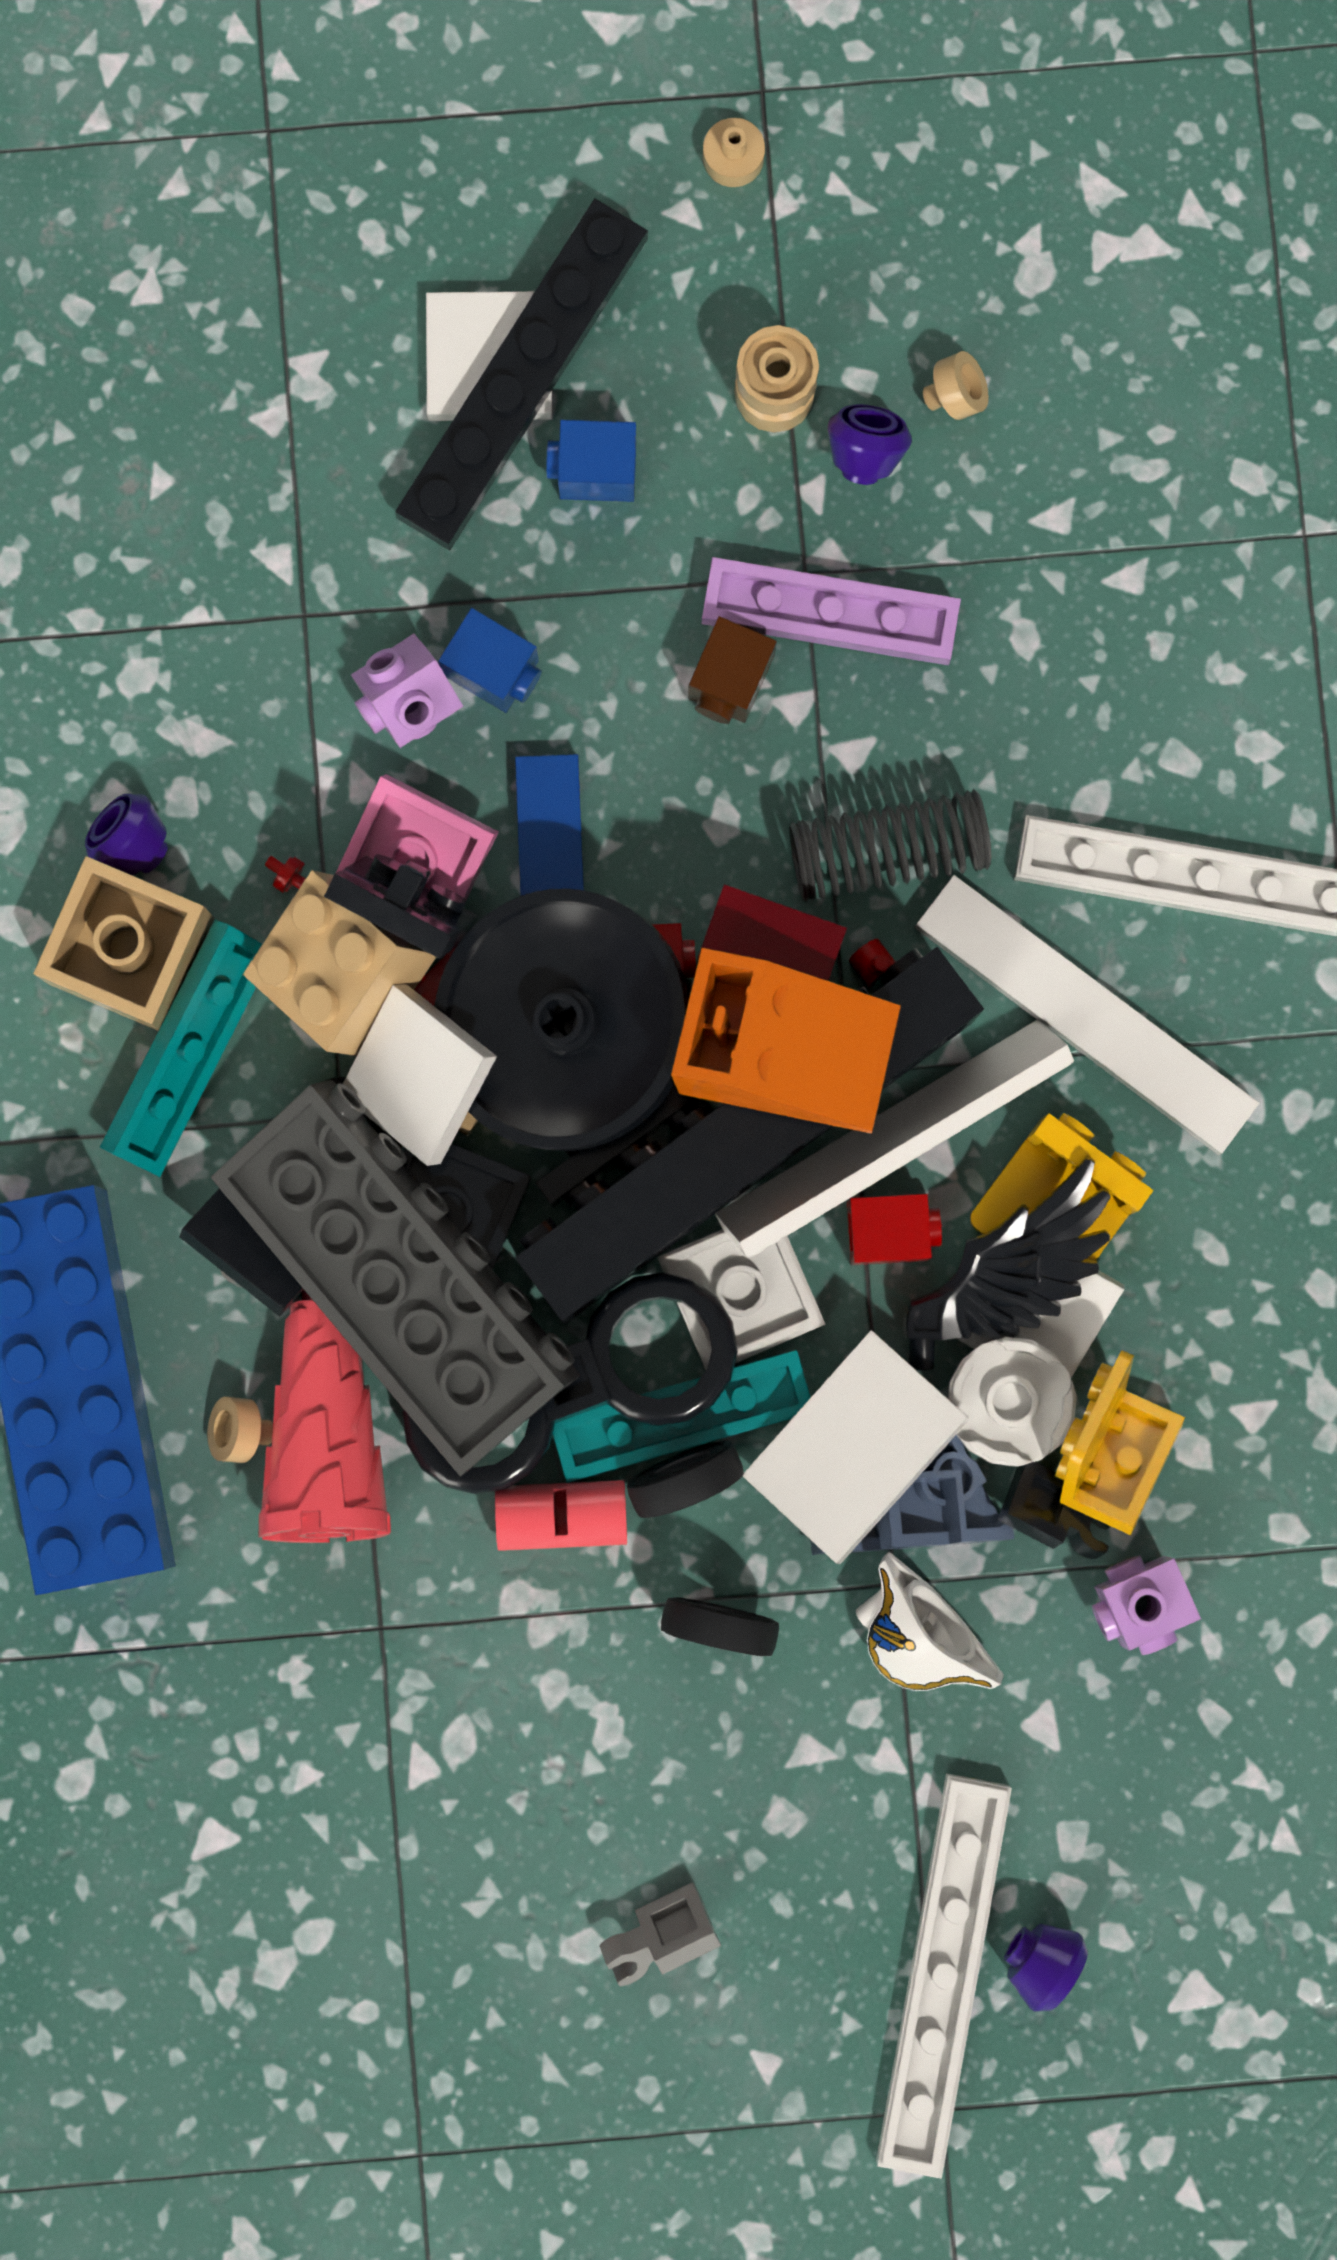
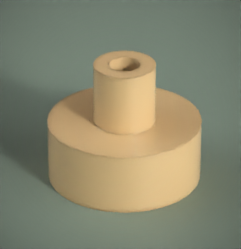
M727 118L717 122L709 129L703 143V164L706 172L715 182L727 187L744 186L752 182L762 170L765 142L761 132L754 124L741 118Z
M960 351L936 362L933 370L934 383L923 389V398L930 410L934 411L943 407L952 418L962 420L986 409L989 398L986 379L982 369L972 355L968 352Z
M220 1398L214 1405L208 1422L207 1439L211 1455L217 1461L248 1462L254 1456L258 1445L268 1446L272 1443L273 1422L261 1419L259 1408L252 1399Z

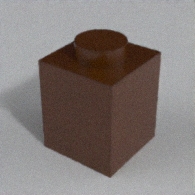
M718 616L688 685V699L697 703L695 710L701 715L719 723L729 724L732 718L746 723L775 656L777 641Z

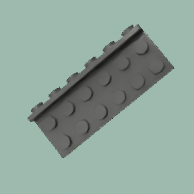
M332 1080L311 1084L211 1176V1179L458 1475L462 1476L555 1395L580 1376L579 1372L572 1365L575 1362L573 1353L560 1337L552 1332L546 1334L530 1315L533 1311L532 1306L523 1292L510 1282L504 1284L488 1265L491 1261L490 1256L480 1241L470 1233L464 1232L462 1234L446 1215L449 1208L443 1197L429 1184L424 1182L420 1184L404 1165L407 1162V1158L401 1147L384 1133L378 1134L363 1116L365 1107L359 1097L346 1085L336 1084Z

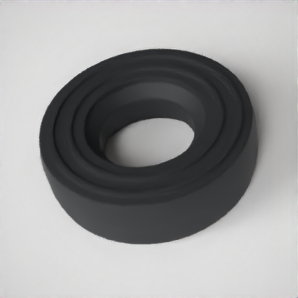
M723 1441L703 1445L668 1458L641 1472L627 1484L628 1495L639 1517L650 1518L666 1515L690 1507L727 1489L744 1475L743 1465L732 1442Z
M669 1597L664 1605L661 1631L673 1637L714 1648L755 1656H772L777 1643L779 1623L771 1618L731 1607L681 1597Z

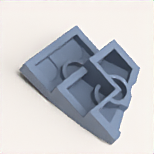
M955 1435L851 1553L1006 1541L1014 1539V1529L998 1521L999 1514L983 1487L987 1480L977 1462L968 1456L964 1444ZM811 1541L812 1555L825 1554Z

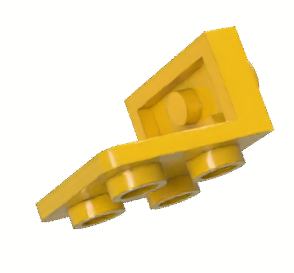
M1048 1113L1038 1121L970 1214V1223L974 1229L983 1235L1004 1222L1021 1204H1026L1029 1208V1214L1068 1178L1086 1156L1095 1160V1166L1090 1184L1080 1203L1102 1188L1107 1189L1111 1197L1100 1216L1082 1235L1106 1229L1111 1241L1127 1217L1138 1212L1154 1190L1142 1182L1146 1172L1135 1162L1116 1151L1109 1158L1090 1144L1094 1134L1078 1120L1065 1113L1059 1119ZM1110 1241L1085 1260L1096 1261Z
M1121 1350L1113 1367L1106 1363H1102L1087 1395V1399H1090L1083 1418L1082 1420L1077 1417L1074 1419L1062 1444L1060 1454L1063 1456L1055 1477L1064 1480L1059 1503L1131 1535L1181 1431L1185 1417L1126 1391L1134 1355Z

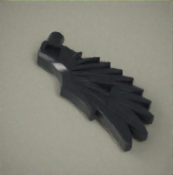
M1086 1156L1068 1178L1029 1214V1208L1026 1204H1021L1014 1213L993 1230L967 1239L964 1254L956 1273L940 1288L911 1300L907 1311L906 1331L909 1339V1364L916 1370H931L934 1368L935 1340L962 1337L969 1339L972 1336V1332L992 1340L999 1339L1000 1333L1014 1338L1018 1335V1326L1038 1329L1041 1324V1317L1039 1315L1058 1317L1061 1314V1304L1053 1300H1063L1081 1295V1284L1071 1281L1099 1272L1097 1261L1085 1259L1110 1241V1235L1106 1229L1082 1235L1100 1216L1111 1197L1110 1192L1102 1188L1080 1203L1091 1181L1095 1166L1093 1158Z

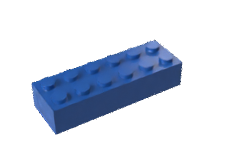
M91 1185L0 1203V1403L35 1596L175 1567V1558L107 1190Z

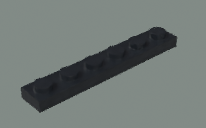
M594 198L395 511L398 520L449 551L452 549L648 240V230Z

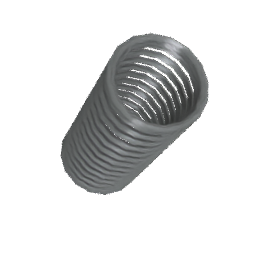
M975 789L972 792L967 790L964 796L956 792L952 797V801L942 794L938 804L928 797L924 807L914 799L910 805V810L900 802L896 808V813L886 804L882 810V816L872 807L868 813V819L858 809L854 815V822L844 812L840 818V825L832 815H829L826 820V828L823 822L816 817L812 822V831L804 820H798L797 823L792 821L789 826L790 843L802 900L807 903L809 899L813 901L816 897L812 860L819 897L824 899L826 896L819 857L818 829L828 861L833 894L836 897L840 894L833 855L832 826L842 857L847 892L853 893V879L847 854L846 823L855 850L860 886L866 892L868 883L861 851L860 820L869 846L875 887L881 888L882 879L874 841V817L883 843L889 884L894 887L896 876L888 840V815L896 836L902 879L904 883L908 884L910 872L902 837V812L910 832L916 876L922 882L924 879V868L916 834V809L924 829L930 874L932 878L936 879L938 876V865L929 824L930 806L937 822L944 872L950 877L952 874V861L943 823L944 803L951 819L958 869L964 874L967 868L962 836L957 820L958 800L964 813L972 867L977 872L983 868L988 870L992 858L991 842L986 813L980 794Z

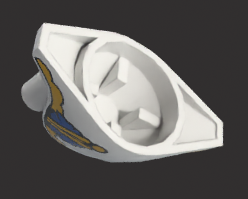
M888 1552L882 1558L878 1568L881 1589L856 1609L858 1619L868 1628V1652L878 1671L890 1682L914 1691H929L950 1684H969L988 1689L1001 1685L1004 1674L962 1618L931 1585L891 1552Z

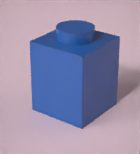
M560 420V441L548 440L547 479H558L560 499L634 502L636 422Z
M473 608L469 610L438 660L439 666L446 678L504 713L508 712L515 699L521 703L528 699L542 673V670L535 667L539 662L537 646Z

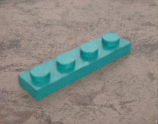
M215 919L99 1148L161 1177L256 989V986L243 973L257 954L262 943L233 926Z
M795 1350L735 1367L730 1383L715 1404L689 1421L662 1426L650 1425L629 1420L608 1404L555 1423L553 1436L566 1483L792 1419L811 1397L798 1352ZM700 1378L640 1395L655 1399L679 1396L695 1386Z

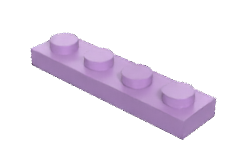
M712 557L702 624L715 626L718 616L763 635L949 666L961 599Z

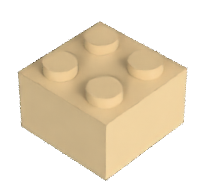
M85 856L33 974L53 987L159 1031L205 941L214 917L203 905Z
M311 870L243 975L325 1051L357 1056L392 986L407 984L414 990L436 957L325 898L324 895L334 875Z

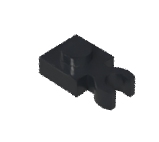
M1037 1462L1018 1466L998 1521L1052 1549L1064 1543L1065 1538L1068 1537L1074 1550L1083 1557L1097 1559L1107 1553L1109 1546L1093 1537L1090 1531V1524L1093 1523L1104 1530L1109 1529L1111 1526L1059 1503L1064 1480L1055 1477L1056 1472Z

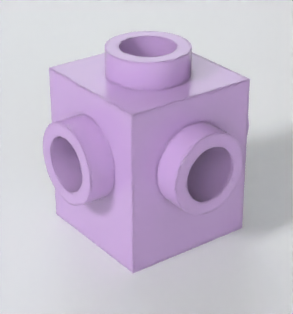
M414 633L394 647L378 651L368 659L365 666L351 674L363 694V697L354 702L362 717L374 734L385 728L400 748L413 739H419L428 735L439 722L463 707L438 662Z
M1140 1555L1126 1559L1107 1568L1105 1573L1108 1580L1094 1586L1101 1602L1091 1607L1102 1634L1107 1641L1117 1638L1120 1646L1129 1651L1139 1647L1141 1654L1147 1655L1166 1648L1178 1640L1174 1632L1175 1630L1201 1619L1175 1559L1168 1556L1159 1557L1144 1564ZM1145 1595L1147 1607L1143 1613L1137 1615L1135 1604L1140 1597Z

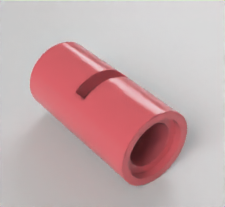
M625 1480L511 1485L505 1490L495 1491L498 1551L627 1545Z

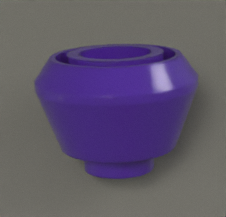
M853 404L845 406L829 419L827 425L833 463L842 471L844 478L857 484H875L878 479L891 475L912 443V435L905 421L896 413L874 405Z
M122 794L111 801L91 825L85 839L87 856L130 875H135L140 871L147 874L155 869L166 855L168 845L164 841L167 830L147 796L144 794Z
M1042 1923L1037 1925L1032 1931L1023 1927L1014 1936L1004 1955V1961L1010 1964L1007 1977L1031 2010L1051 2011L1066 1998L1078 1980L1088 1957V1949L1083 1936L1076 1931Z

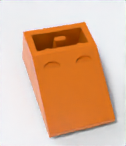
M701 948L671 1076L678 1093L681 1095L872 1134L901 1006L770 961Z

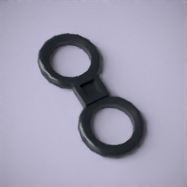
M665 1272L633 1277L606 1295L590 1317L585 1340L568 1346L575 1359L572 1365L579 1372L580 1376L529 1418L525 1437L513 1454L494 1465L472 1467L468 1472L459 1476L403 1409L402 1419L406 1444L421 1470L446 1488L480 1494L505 1490L531 1474L549 1449L555 1423L608 1404L629 1420L650 1425L662 1426L689 1421L713 1406L732 1379L738 1353L733 1321L719 1298L694 1279ZM666 1299L683 1303L700 1316L709 1331L712 1351L707 1370L695 1386L679 1396L655 1399L638 1395L621 1382L612 1366L610 1345L615 1327L628 1311L643 1302Z

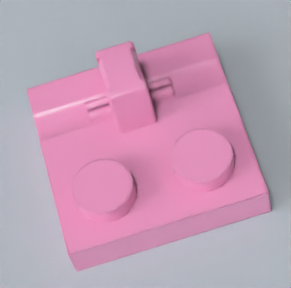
M385 774L380 776L336 873L343 871L347 866L365 856L374 859L376 854L389 857L404 865L410 860L431 871L425 885L426 888L430 889L432 885H439L454 891L467 900L499 831Z

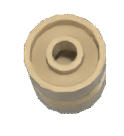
M776 325L762 328L750 335L740 348L734 390L736 404L744 419L757 429L773 433L787 431L802 423L811 411L819 372L817 351L808 337L794 328Z

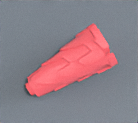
M303 1290L301 1292L302 1301H296L290 1305V1315L285 1319L280 1385H275L272 1446L266 1447L262 1510L259 1513L258 1536L259 1538L262 1537V1540L288 1543H330V1538L346 1537V1542L387 1536L391 1533L390 1514L387 1512L380 1445L374 1446L370 1386L364 1385L362 1358L306 1291Z

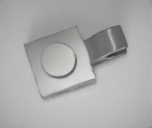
M692 1882L635 1910L640 1923L639 1927L611 1936L599 1945L608 1969L613 1970L618 1985L625 1986L639 1980L647 1972L649 1965L653 1961L663 1975L720 1947L721 1943L702 1897Z

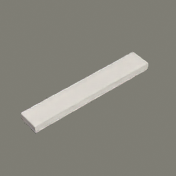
M1026 815L1024 818L1014 880L1337 936V869Z
M953 875L916 924V930L1035 1019L1040 1020L1051 1031L1217 1155L1225 1151L1260 1104L955 875Z
M1035 1020L877 1115L872 1134L852 1130L716 1212L715 1215L722 1229L747 1259L755 1256L1071 1065L1074 1059L1068 1044L1040 1020Z
M946 1773L876 2157L878 2167L942 2179L1012 1791L1010 1785Z

